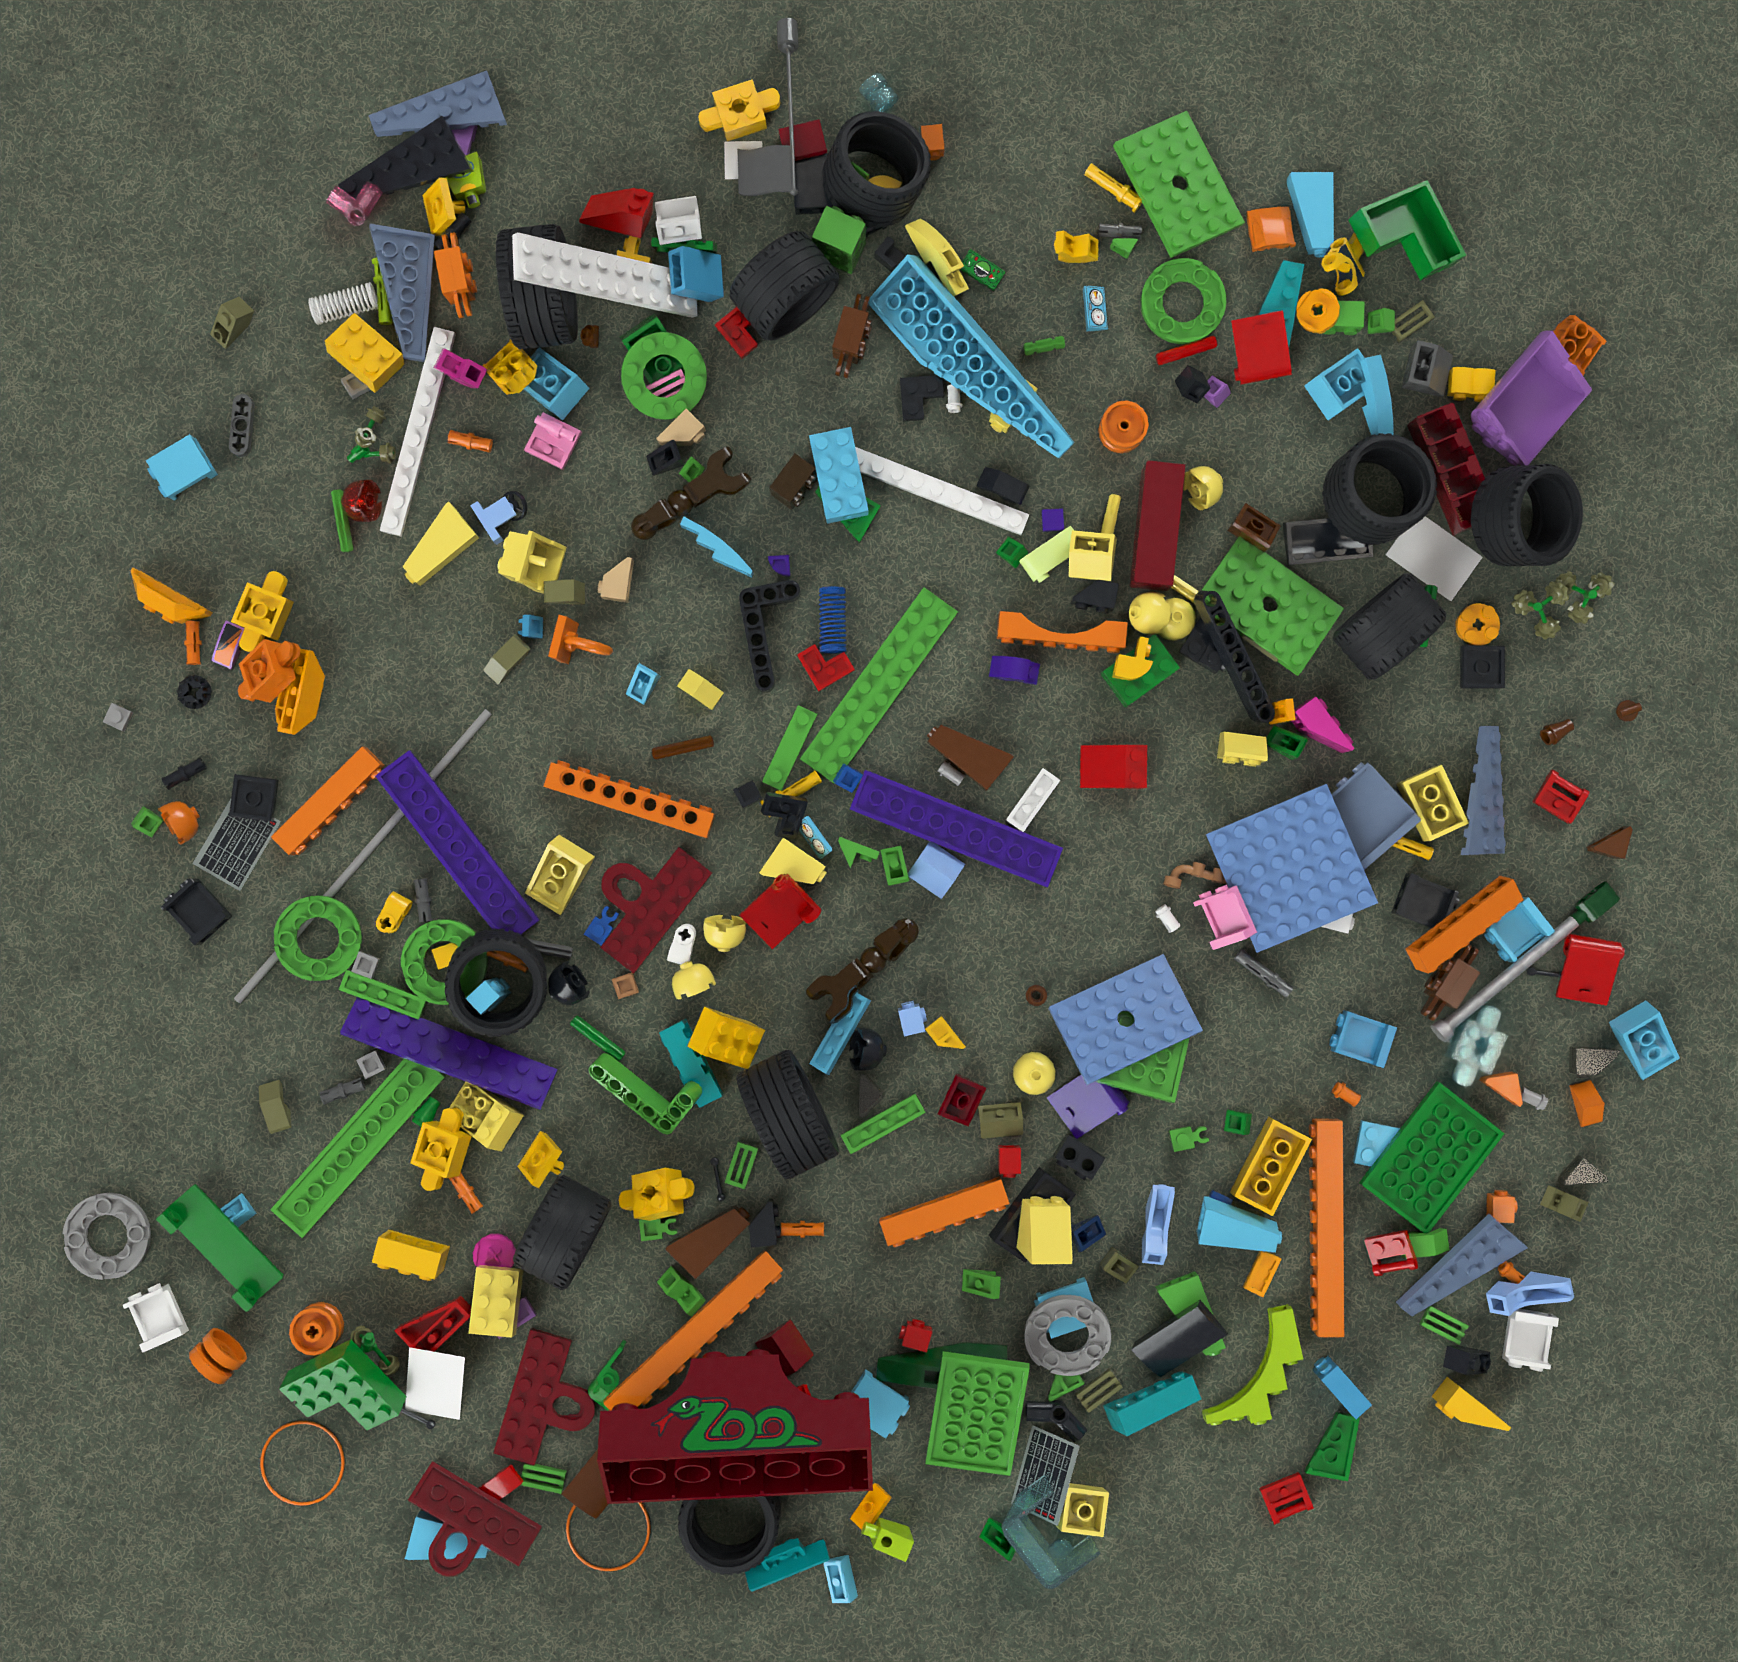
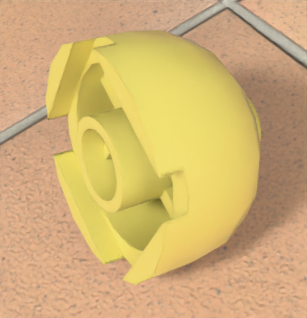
M1198 466L1185 473L1183 490L1188 489L1192 496L1188 500L1196 509H1208L1220 500L1223 493V479L1212 468Z
M1146 592L1133 599L1129 609V619L1131 625L1137 631L1154 635L1160 634L1162 632L1160 630L1163 627H1167L1170 619V605L1168 602H1165L1164 594Z
M1166 599L1165 602H1168L1170 605V619L1167 627H1163L1159 635L1166 640L1176 641L1183 639L1191 633L1195 626V611L1190 603L1183 599Z
M723 915L705 918L703 924L705 939L711 946L718 948V951L728 952L730 948L738 946L743 941L746 933V922L741 917L731 916L732 920L722 919Z
M692 961L681 964V969L672 978V988L676 999H682L681 995L685 993L687 997L701 993L710 988L709 984L716 985L710 969L700 963L693 964Z
M1026 1053L1014 1065V1081L1020 1090L1027 1094L1039 1095L1045 1093L1052 1087L1055 1081L1056 1071L1054 1064L1042 1053Z

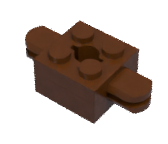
M859 293L857 294L854 308L843 307L832 346L833 358L839 359L835 375H841L844 361H847L844 371V378L847 379L852 363L858 364L859 358H864L866 341L864 340L865 338L869 339L872 328V321L869 320V312H867L870 297H865L862 310H859L862 300V294Z
M1469 944L1461 948L1455 958L1446 960L1438 966L1434 977L1431 976L1424 986L1426 988L1424 993L1430 997L1421 1009L1422 1015H1428V1019L1434 1021L1444 1006L1458 1009L1480 974L1479 971L1470 966L1479 953L1478 948L1472 947Z

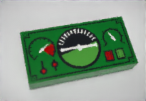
M971 249L962 261L964 267L960 269L992 291L996 289L1006 273Z

